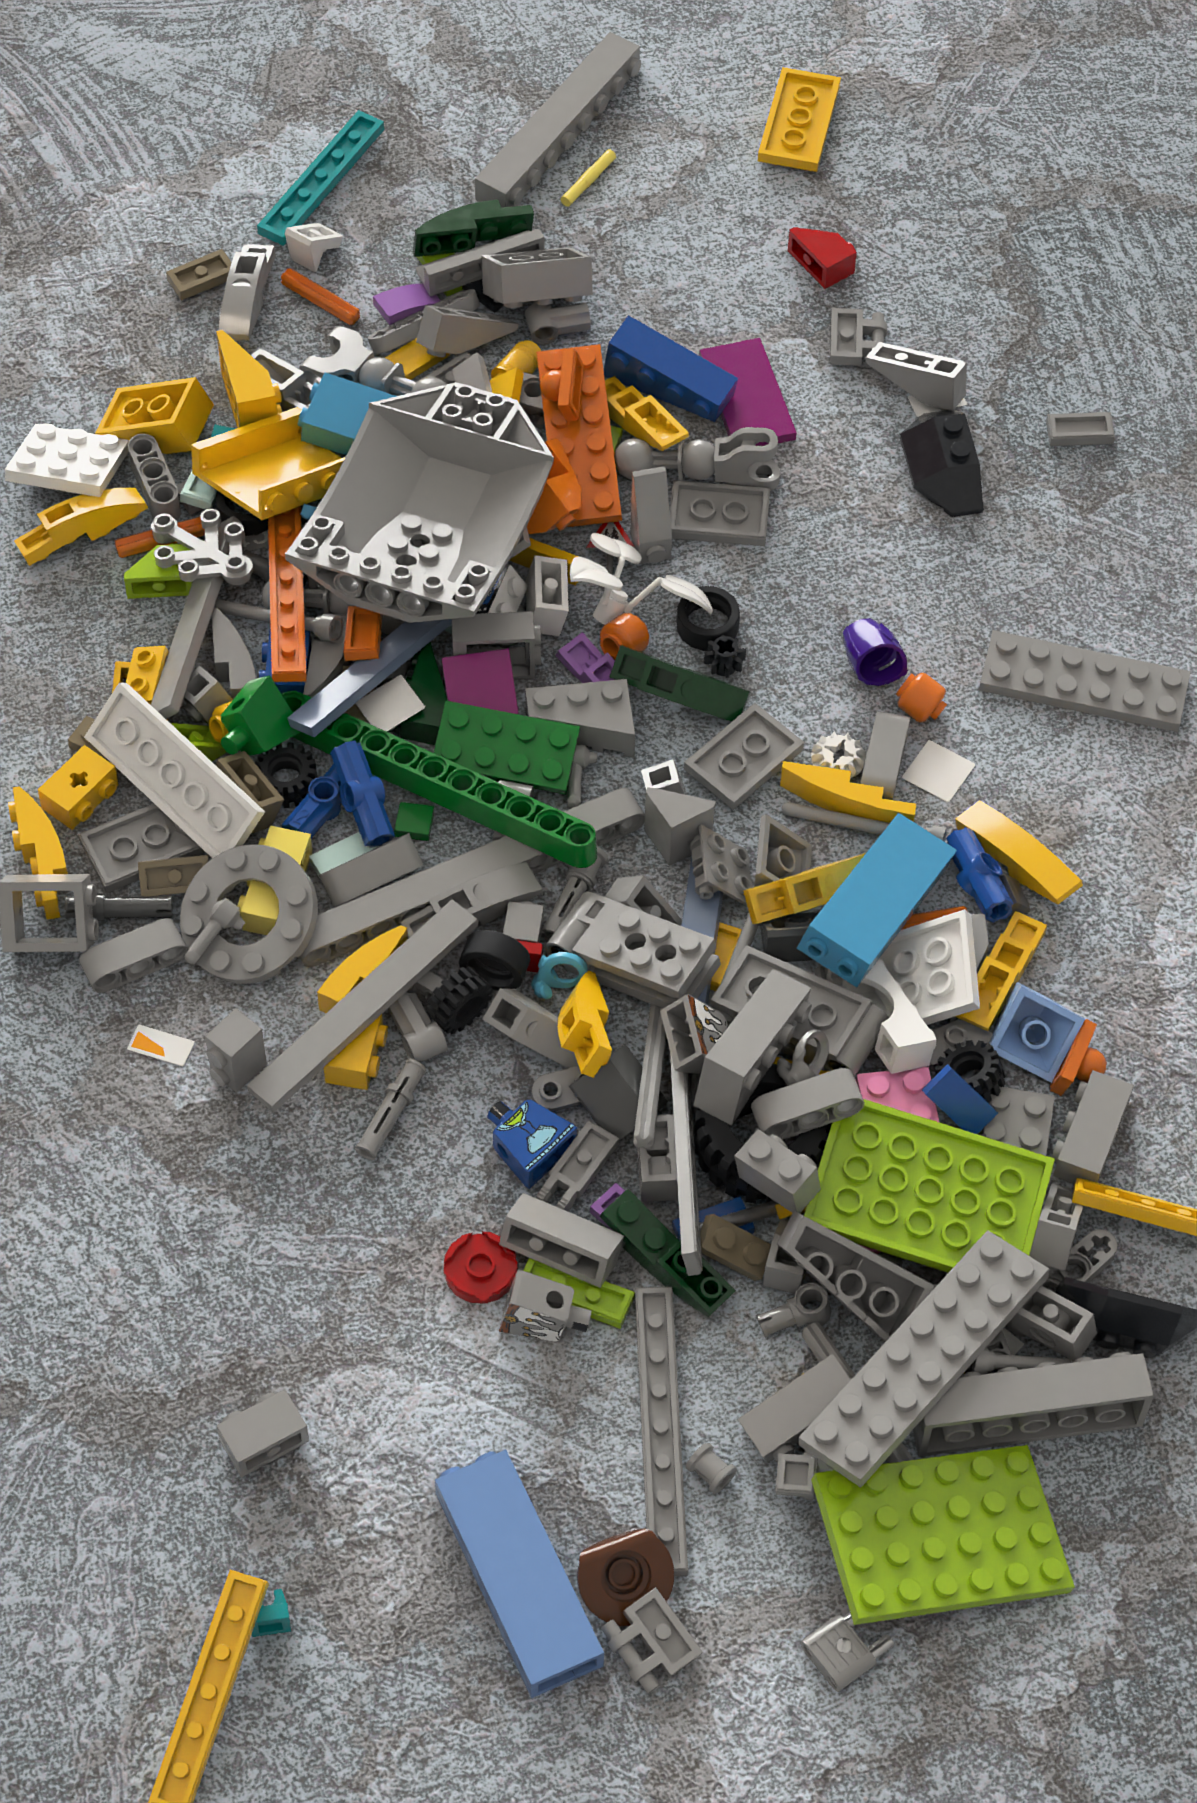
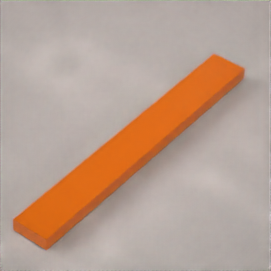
M301 506L268 518L272 680L274 682H306L303 572L285 559V553L302 530Z

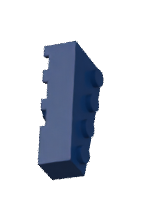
M629 315L608 343L604 365V377L606 378L615 376L623 385L628 387L633 385L640 392L652 395L657 399L713 422H716L734 396L738 382L737 377Z

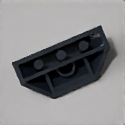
M957 410L923 413L900 434V441L913 488L932 503L943 508L944 512L950 517L983 513L980 463L965 413Z
M1064 1277L1056 1287V1294L1094 1314L1097 1334L1093 1340L1096 1341L1098 1346L1103 1348L1117 1349L1118 1347L1133 1350V1354L1143 1353L1144 1358H1153L1160 1356L1197 1332V1309L1069 1277Z

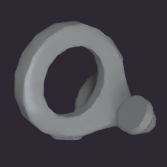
M820 1030L806 1032L796 1045L792 1065L783 1058L777 1061V1073L787 1085L819 1075L829 1052V1042L824 1032ZM814 1038L817 1043L816 1056L807 1065L803 1061L806 1052L805 1046L810 1039Z

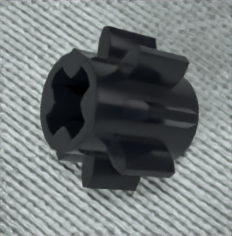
M721 635L714 642L708 641L707 652H704V664H712V675L717 674L729 678V675H732L735 671H742V664L746 658V649L738 648V638L733 639L732 637Z

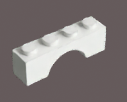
M878 959L857 988L828 969L827 981L871 999L872 1004L881 1008L888 1015L889 1018L881 1023L875 1051L891 1074L930 1065L933 1050L936 1047L937 1039L935 1034L928 1028L920 1017L917 1008L911 1004L903 993L900 984L894 980L886 969L882 959Z

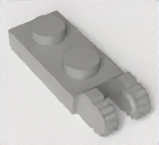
M587 1121L549 1172L548 1179L538 1192L536 1198L548 1203L554 1195L557 1186H559L566 1193L559 1200L556 1207L570 1211L576 1198L582 1196L618 1147L619 1138L593 1122Z

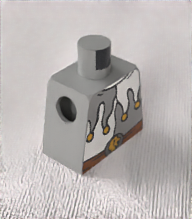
M686 994L660 1010L675 1071L701 1075L705 1056L728 1028V1024L723 1014L693 996Z
M517 1270L506 1298L499 1332L558 1342L565 1327L586 1332L591 1317V1310L571 1305L574 1295L572 1287Z

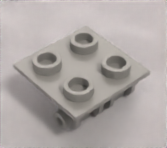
M700 824V835H696L690 843L693 859L692 866L694 867L693 874L696 877L695 892L701 899L706 900L712 898L713 893L719 890L747 906L743 890L753 888L749 868L750 858L747 850Z

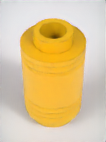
M530 340L518 342L491 371V378L493 379L516 367L523 373L533 374L538 368L536 352L541 351L540 347Z

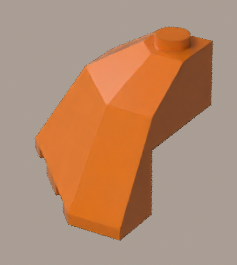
M558 438L545 441L546 446L554 457V462L541 497L527 524L528 534L548 532L556 527L559 531H562L575 521L573 514L581 508V487Z

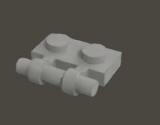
M832 308L830 364L861 366L862 356H867L878 342L884 343V337L887 335V323L884 321V314L876 312L872 314V319H863V309ZM863 334L869 335L871 341H864Z
M656 1587L623 1611L624 1616L631 1624L622 1631L614 1619L601 1627V1630L609 1639L607 1645L614 1654L616 1652L619 1653L631 1670L628 1674L635 1683L639 1681L647 1694L660 1685L652 1674V1671L659 1665L670 1678L703 1653ZM638 1636L652 1653L644 1661L630 1643Z

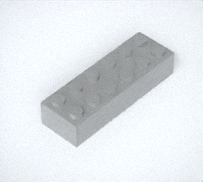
M1119 1352L1111 1355L1109 1358L1096 1360L1092 1357H1081L1075 1359L1072 1363L1056 1365L1055 1362H1043L1034 1368L1019 1370L1017 1367H1006L990 1374L981 1375L979 1372L962 1374L913 1429L918 1457L1143 1427L1154 1396L1144 1354L1131 1355L1130 1352Z

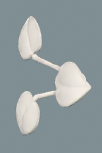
M592 533L590 540L601 551L617 557L618 565L615 574H609L603 566L584 557H575L570 565L571 582H589L605 587L604 593L593 613V617L604 625L624 612L631 613L632 609L657 586H662L671 593L694 602L704 608L710 616L713 612L712 606L702 590L694 584L672 575H666L665 578L658 577L628 603V595L621 590L623 583L619 578L625 560L638 565L642 560L641 554L631 545L599 533Z

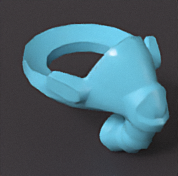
M558 952L548 957L542 955L538 963L539 971L534 976L531 986L538 998L550 999L552 997L550 987L571 988L576 986L582 976L588 971L587 964L584 959L569 952ZM558 964H569L575 967L579 974L573 979H561L553 967Z

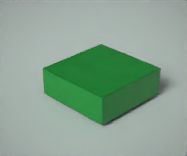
M400 802L394 829L395 837H401L409 833L412 839L429 841L434 818V806Z

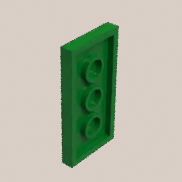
M445 701L434 753L494 781L516 782L534 786V789L566 795L580 726Z

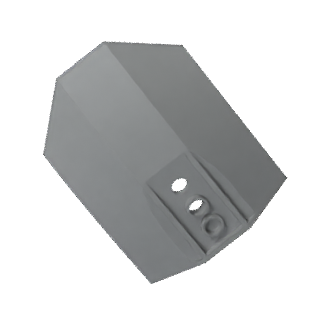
M455 382L370 402L365 418L338 473L315 512L285 553V559L346 603L409 623L474 617L514 552L541 497L554 462V457L518 400L501 394H495ZM422 539L426 540L429 544L418 548L413 546L411 542Z

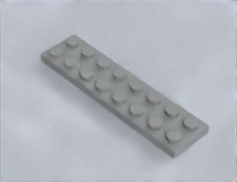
M987 1230L798 1437L799 1446L861 1488L1049 1278V1268Z

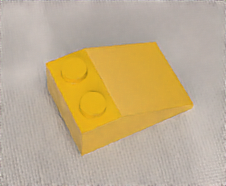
M223 330L216 331L221 375L237 428L282 413L280 404H276L282 402L278 383L272 384L268 370Z
M196 377L117 388L95 434H110L120 439L130 440L133 436L144 433L155 438L161 452L164 454L191 451V444L197 442L214 404Z

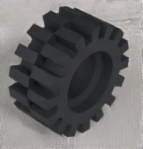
M288 742L286 748H282V743L276 746L275 750L271 748L266 751V755L260 753L257 756L258 762L255 761V764L283 797L284 808H290L289 802H294L297 807L301 802V798L304 799L308 794V787L311 781L317 778L315 759L312 758V753L309 750L305 753L304 746L300 744L297 749H294L293 742ZM281 769H293L299 773L297 778L287 782L277 781L273 778V774Z
M467 966L465 969L462 967L458 973L455 971L451 973L448 980L445 978L441 981L443 985L440 988L436 987L433 993L435 995L429 997L426 1013L447 1034H455L457 1030L459 1032L464 1030L466 1024L470 1026L474 1023L473 1019L475 1017L479 1018L482 1015L480 1011L488 1007L489 1003L487 1001L492 999L493 995L491 993L493 988L473 968Z
M968 1040L964 1047H961L959 1042L954 1045L955 1051L952 1052L949 1048L944 1051L946 1058L939 1057L937 1061L939 1066L935 1067L936 1074L947 1064L960 1076L972 1070H981L975 1076L964 1078V1080L988 1103L992 1101L991 1094L998 1096L1001 1093L999 1087H1004L1006 1075L996 1050L994 1051L992 1045L988 1044L985 1046L984 1041L978 1040L976 1046H974L973 1041Z

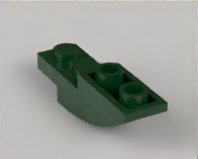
M495 199L464 205L444 212L425 222L415 230L413 255L414 257L464 252L475 248V243L478 241L498 240L527 230L532 231L534 219L532 205L501 208L499 200Z
M620 645L609 676L615 680L627 679V684L637 687L639 690L729 721L735 720L744 712L750 695L748 690Z
M629 1189L624 1191L599 1216L613 1231L624 1235L623 1241L625 1245L623 1248L644 1269L665 1287H672V1291L676 1296L707 1317H710L736 1291L703 1257V1271H701V1274L688 1276L681 1252V1239L678 1240Z

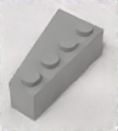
M775 969L771 970L705 1056L693 1106L733 1125L765 1073L774 1063L783 1045L786 1046L791 1040L798 1022L803 1024L808 1017L812 1004L808 1003L811 987Z
M796 1211L793 1212L777 1242L781 1249L884 1342L890 1338L934 1288V1285Z

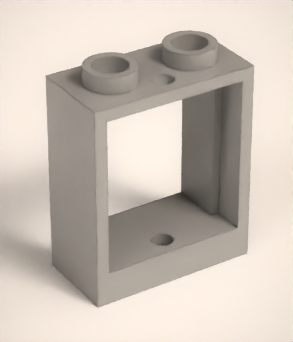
M533 611L475 614L474 617L452 619L453 656L507 649H467V645L525 642V647H508L513 679H535V665H541L540 625H534Z
M90 874L6 875L0 880L2 952L87 951L95 943L94 941L98 940L99 936L98 920L93 919L92 906L96 905L97 891L96 886L91 884ZM22 891H74L77 938H25Z

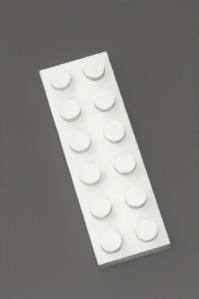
M118 683L84 736L88 742L115 765L123 775L211 858L231 848L243 846L265 813L256 802L127 683Z

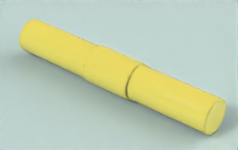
M611 149L606 150L560 198L562 204L569 207L589 188L599 175L616 159L615 152Z

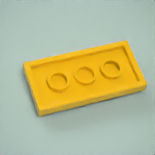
M782 67L758 151V162L814 172L818 171L840 89L841 77Z

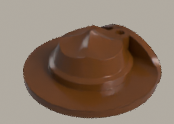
M645 1528L628 1531L602 1540L584 1549L580 1554L577 1570L579 1593L587 1608L599 1619L605 1622L614 1619L618 1626H630L631 1624L624 1616L623 1611L655 1587L666 1602L669 1599L674 1585V1565L670 1553L651 1530Z

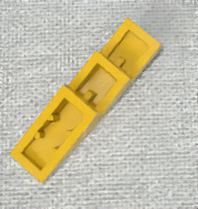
M615 376L605 380L609 418L625 431L638 439L646 441L650 446L660 451H664L689 437V432L652 395L644 397L633 385L626 388Z
M783 761L780 786L816 806L830 811L888 823L899 812L914 822L915 803L882 799L884 787L851 783V771Z
M979 800L955 818L957 829L961 830L966 827L973 830L979 842H981L984 851L996 861L1007 866L1010 877L1018 880L1019 883L1059 905L1083 886L1082 880L1049 849L1005 815Z
M1014 912L1004 933L1000 934L989 957L986 956L977 973L980 1009L957 1015V1018L983 1030H990L1016 982H1019L1047 930L1046 924L1020 912Z

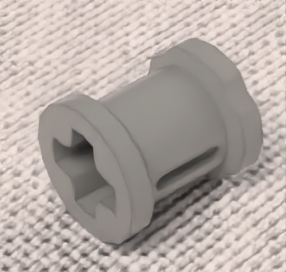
M705 1443L688 1460L686 1469L689 1472L695 1471L710 1485L709 1490L713 1494H717L733 1479L737 1468L733 1464L727 1465L713 1452L714 1447L710 1443Z

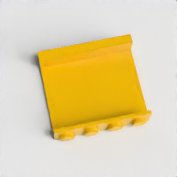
M298 407L191 444L192 474L260 520L323 498L345 457L341 458L328 449L301 441L302 427L298 426V419L302 410Z

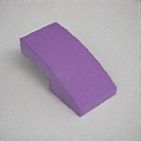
M423 284L400 286L373 296V305L389 325L423 310L425 305L431 306L441 301L437 295L429 296Z
M583 632L558 650L555 655L582 683L615 680L609 677L615 660L608 652L602 655Z

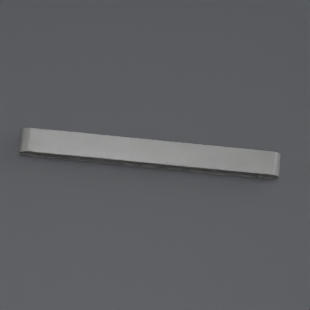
M628 788L617 789L564 811L593 826L598 847L638 830L645 823V814ZM508 836L502 837L317 915L314 933L300 959L304 966L314 967L358 949L379 935L400 926V922L430 906L429 899L485 873L527 862L533 874L562 861Z

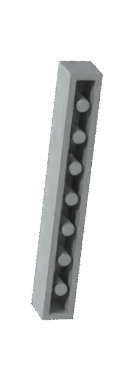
M609 32L475 178V200L481 202L498 199L501 208L518 206L526 192L539 183L548 168L551 169L556 164L558 157L565 149L571 148L575 138L582 131L584 132L589 128L594 117L606 109L608 102L613 96L620 94L625 83L631 77H635L641 68L640 46Z

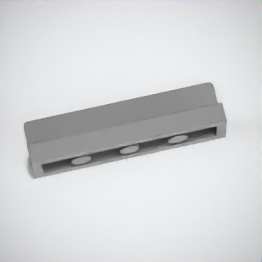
M540 229L527 230L416 267V273L429 296H433L482 279L481 256L544 250L545 238Z

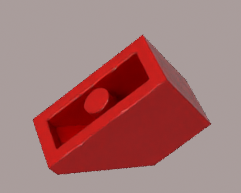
M798 227L789 229L787 251L824 289L855 273L857 252L850 242H846L838 233Z

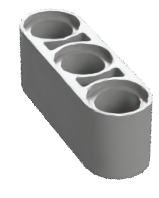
M143 433L133 436L128 442L131 469L152 517L155 518L159 514L166 513L178 520L181 515L178 488L157 441L149 434Z
M877 711L860 784L884 787L882 799L893 800L911 717Z
M408 833L320 874L319 877L333 907H336L403 876L424 864Z
M164 918L87 949L79 957V963L94 992L104 993L181 961L188 949L173 920Z
M840 1068L763 1094L753 1101L751 1109L760 1131L768 1136L773 1134L784 1140L855 1115L862 1110L865 1102L853 1072L847 1068Z

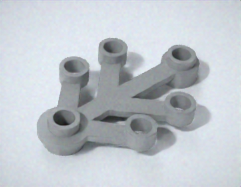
M206 509L200 515L202 527L205 529V542L178 527L177 520L170 514L163 513L154 518L151 529L156 542L168 544L176 541L190 549L174 552L170 546L158 547L154 551L157 566L168 568L179 564V576L185 582H192L199 578L222 576L231 585H242L251 578L253 563L250 558L243 556L242 542L245 540V531L241 523L232 522L224 528L225 538L229 543L228 556L219 550L218 528L221 526V517L218 510ZM211 561L214 564L198 566L197 562Z

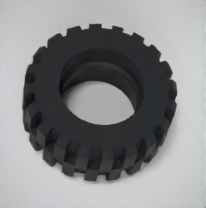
M772 1064L735 1122L741 1117L753 1113L751 1104L756 1098L789 1086L779 1077L777 1064ZM698 1108L694 1131L695 1153L699 1155L698 1163L702 1171L705 1173L710 1172L709 1180L716 1187L724 1185L726 1187L725 1193L733 1198H736L738 1194L745 1196V1202L756 1204V1199H766V1202L773 1201L739 1178L734 1155L744 1144L732 1133L730 1129L732 1125ZM832 1123L798 1134L799 1136L796 1140L787 1146L788 1149L797 1155H807L815 1162L818 1171Z

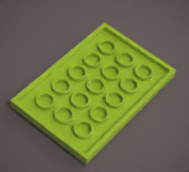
M863 1099L865 1102L864 1107L857 1114L832 1123L818 1167L821 1190L807 1205L804 1216L856 1244L947 1273L952 1270L987 1230L1028 1256L1030 1255L1055 1161L1054 1158Z
M1028 1445L885 1463L875 1471L861 1488L836 1470L817 1472L811 1479L854 1625L1068 1594L1075 1588Z

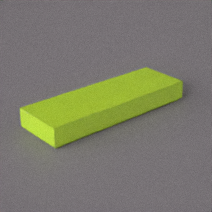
M531 1258L528 1259L523 1270L572 1287L574 1295L571 1305L591 1310L590 1318L619 1329L622 1328L635 1298V1292L607 1281L599 1288Z

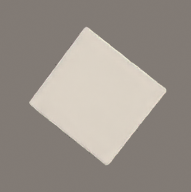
M402 675L397 676L355 703L371 725L386 732L425 708Z
M928 740L902 778L938 798L950 802L975 767V763Z

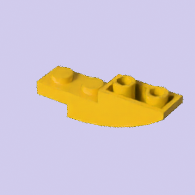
M136 488L105 489L101 497L82 494L55 504L38 513L37 516L42 524L17 538L14 542L28 565L31 566L37 561L46 559L49 554L62 546L73 543L84 533H87L91 541L106 536L114 528L136 518L141 512L148 509V506Z
M13 787L14 801L8 802L11 823L17 822L18 830L12 831L15 851L22 850L24 863L31 864L32 875L68 874L64 853L51 821L28 793L21 787ZM34 891L37 907L44 906L46 919L61 918L57 891Z
M866 853L743 890L752 924H759L826 904Z
M589 970L582 976L562 1006L558 1016L557 1027L561 1047L574 1052L581 1074L594 1078L601 1066L606 1065L609 1061L612 1048L604 1029L608 1020L609 1010L596 974Z

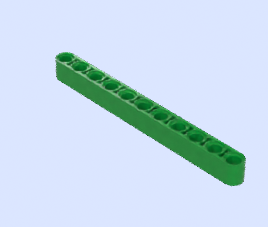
M297 691L282 693L283 698L293 713L311 699V697ZM343 713L315 737L303 732L293 736V738L331 755L330 753L335 747L345 742L356 741L362 746L371 773L379 778L573 867L586 868L594 864L597 859L596 833L593 826L347 713Z

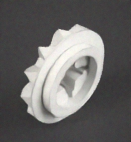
M835 731L828 737L821 735L819 741L813 745L811 753L813 766L851 771L850 779L862 771L866 760V750H863L860 740L852 739L849 733L845 736L837 735ZM843 749L844 756H841L840 759H837L836 763H834V753H837L838 750Z

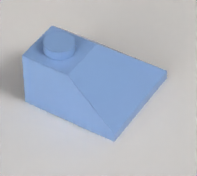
M1016 982L1000 1012L989 1044L993 1046L994 1051H997L998 1056L1052 1083L1085 1018L1050 998Z

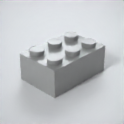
M572 247L481 256L483 294L493 298L494 302L504 304L506 308L522 307V302L534 301L536 305L552 304V299L563 298L566 302H577L582 300V296L593 295L592 257Z

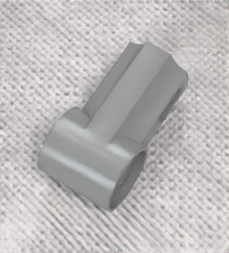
M587 303L554 308L549 304H532L525 311L532 341L538 345L552 343L557 339L558 335L591 330L590 312Z
M405 992L388 1008L392 1019L402 1035V1043L409 1059H414L421 1063L448 1051L441 1028L436 1022H431L416 993Z

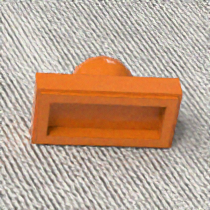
M563 348L561 370L548 371L542 376L540 381L542 395L549 401L558 402V408L566 422L578 421L584 364L575 348Z
M348 606L343 650L345 661L379 659L383 614L357 606Z
M1085 1019L1050 1085V1091L1062 1096L1074 1082L1075 1077L1080 1081L1088 1083L1092 1070L1105 1074L1107 1062L1104 1055L1097 1049L1088 1047L1097 1024Z

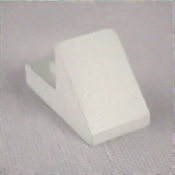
M320 223L288 227L285 231L290 258L313 272L317 271L323 252H326L327 249L339 248L343 239V235Z

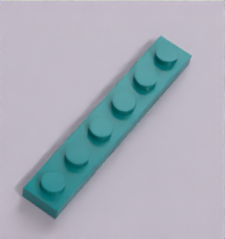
M358 110L257 225L258 234L284 246L287 243L285 237L286 228L301 226L381 135L384 131V121Z

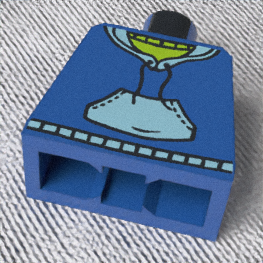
M525 1100L515 1111L502 1101H499L490 1109L487 1118L497 1125L493 1131V1147L528 1189L534 1186L555 1166L577 1136V1127L533 1100Z

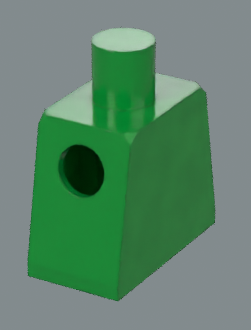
M270 675L248 681L221 714V721L228 730V733L221 739V745L227 753L234 755L238 751H245L249 756L260 754L300 733V731L290 727L288 717L293 712Z

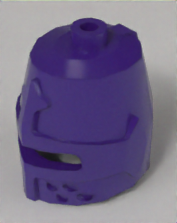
M864 618L853 622L844 629L843 642L848 662L860 681L867 685L882 686L890 684L907 674V657L894 634L882 623L879 624L871 618ZM895 659V661L890 666L879 671V668L887 665Z

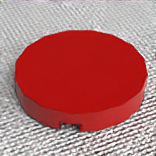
M483 1231L482 1234L472 1235V1233L462 1235L451 1244L445 1254L443 1271L448 1287L457 1297L470 1303L485 1304L499 1300L509 1292L518 1270V1262L515 1251L499 1245L501 1236Z

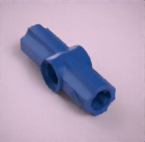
M349 741L335 747L330 754L342 783L340 787L341 802L347 812L353 813L364 845L373 848L391 841L395 834L383 805L385 802V789L381 779L372 775L361 744L356 741Z
M334 764L324 776L311 781L308 787V794L282 823V828L309 833L312 839L326 821L332 820L339 815L342 803L340 798L342 783Z
M966 827L961 830H954L946 839L947 844L957 850L952 858L959 870V873L956 875L957 882L965 892L975 899L982 914H985L986 920L994 923L998 920L1006 919L1013 912V901L999 878L1003 874L1002 868L993 857L984 851L973 830Z

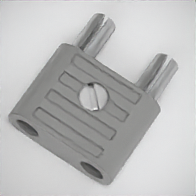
M850 1612L843 1617L840 1614L836 1615L800 1641L805 1654L837 1692L877 1664L876 1658L894 1646L890 1636L884 1635L867 1647L852 1629L855 1625Z

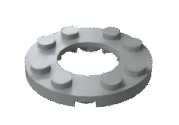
M258 844L243 845L220 853L198 871L184 895L180 912V929L188 950L211 920V909L215 903L220 901L225 894L231 892L240 882L255 880L266 883L273 888L279 900L278 918L275 926L266 937L254 944L240 946L227 942L219 932L196 962L198 965L223 981L251 984L275 977L282 973L281 969L295 957L299 958L314 933L318 915V901L314 885L297 861L274 847Z

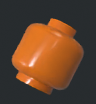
M623 613L604 625L600 631L601 649L604 654L608 652L614 660L620 645L643 652L649 644V632L646 624L639 617L631 613Z
M911 673L896 693L899 697L898 707L919 723L925 722L929 717L936 720L947 706L942 701L946 695V689L926 673H919L916 676Z

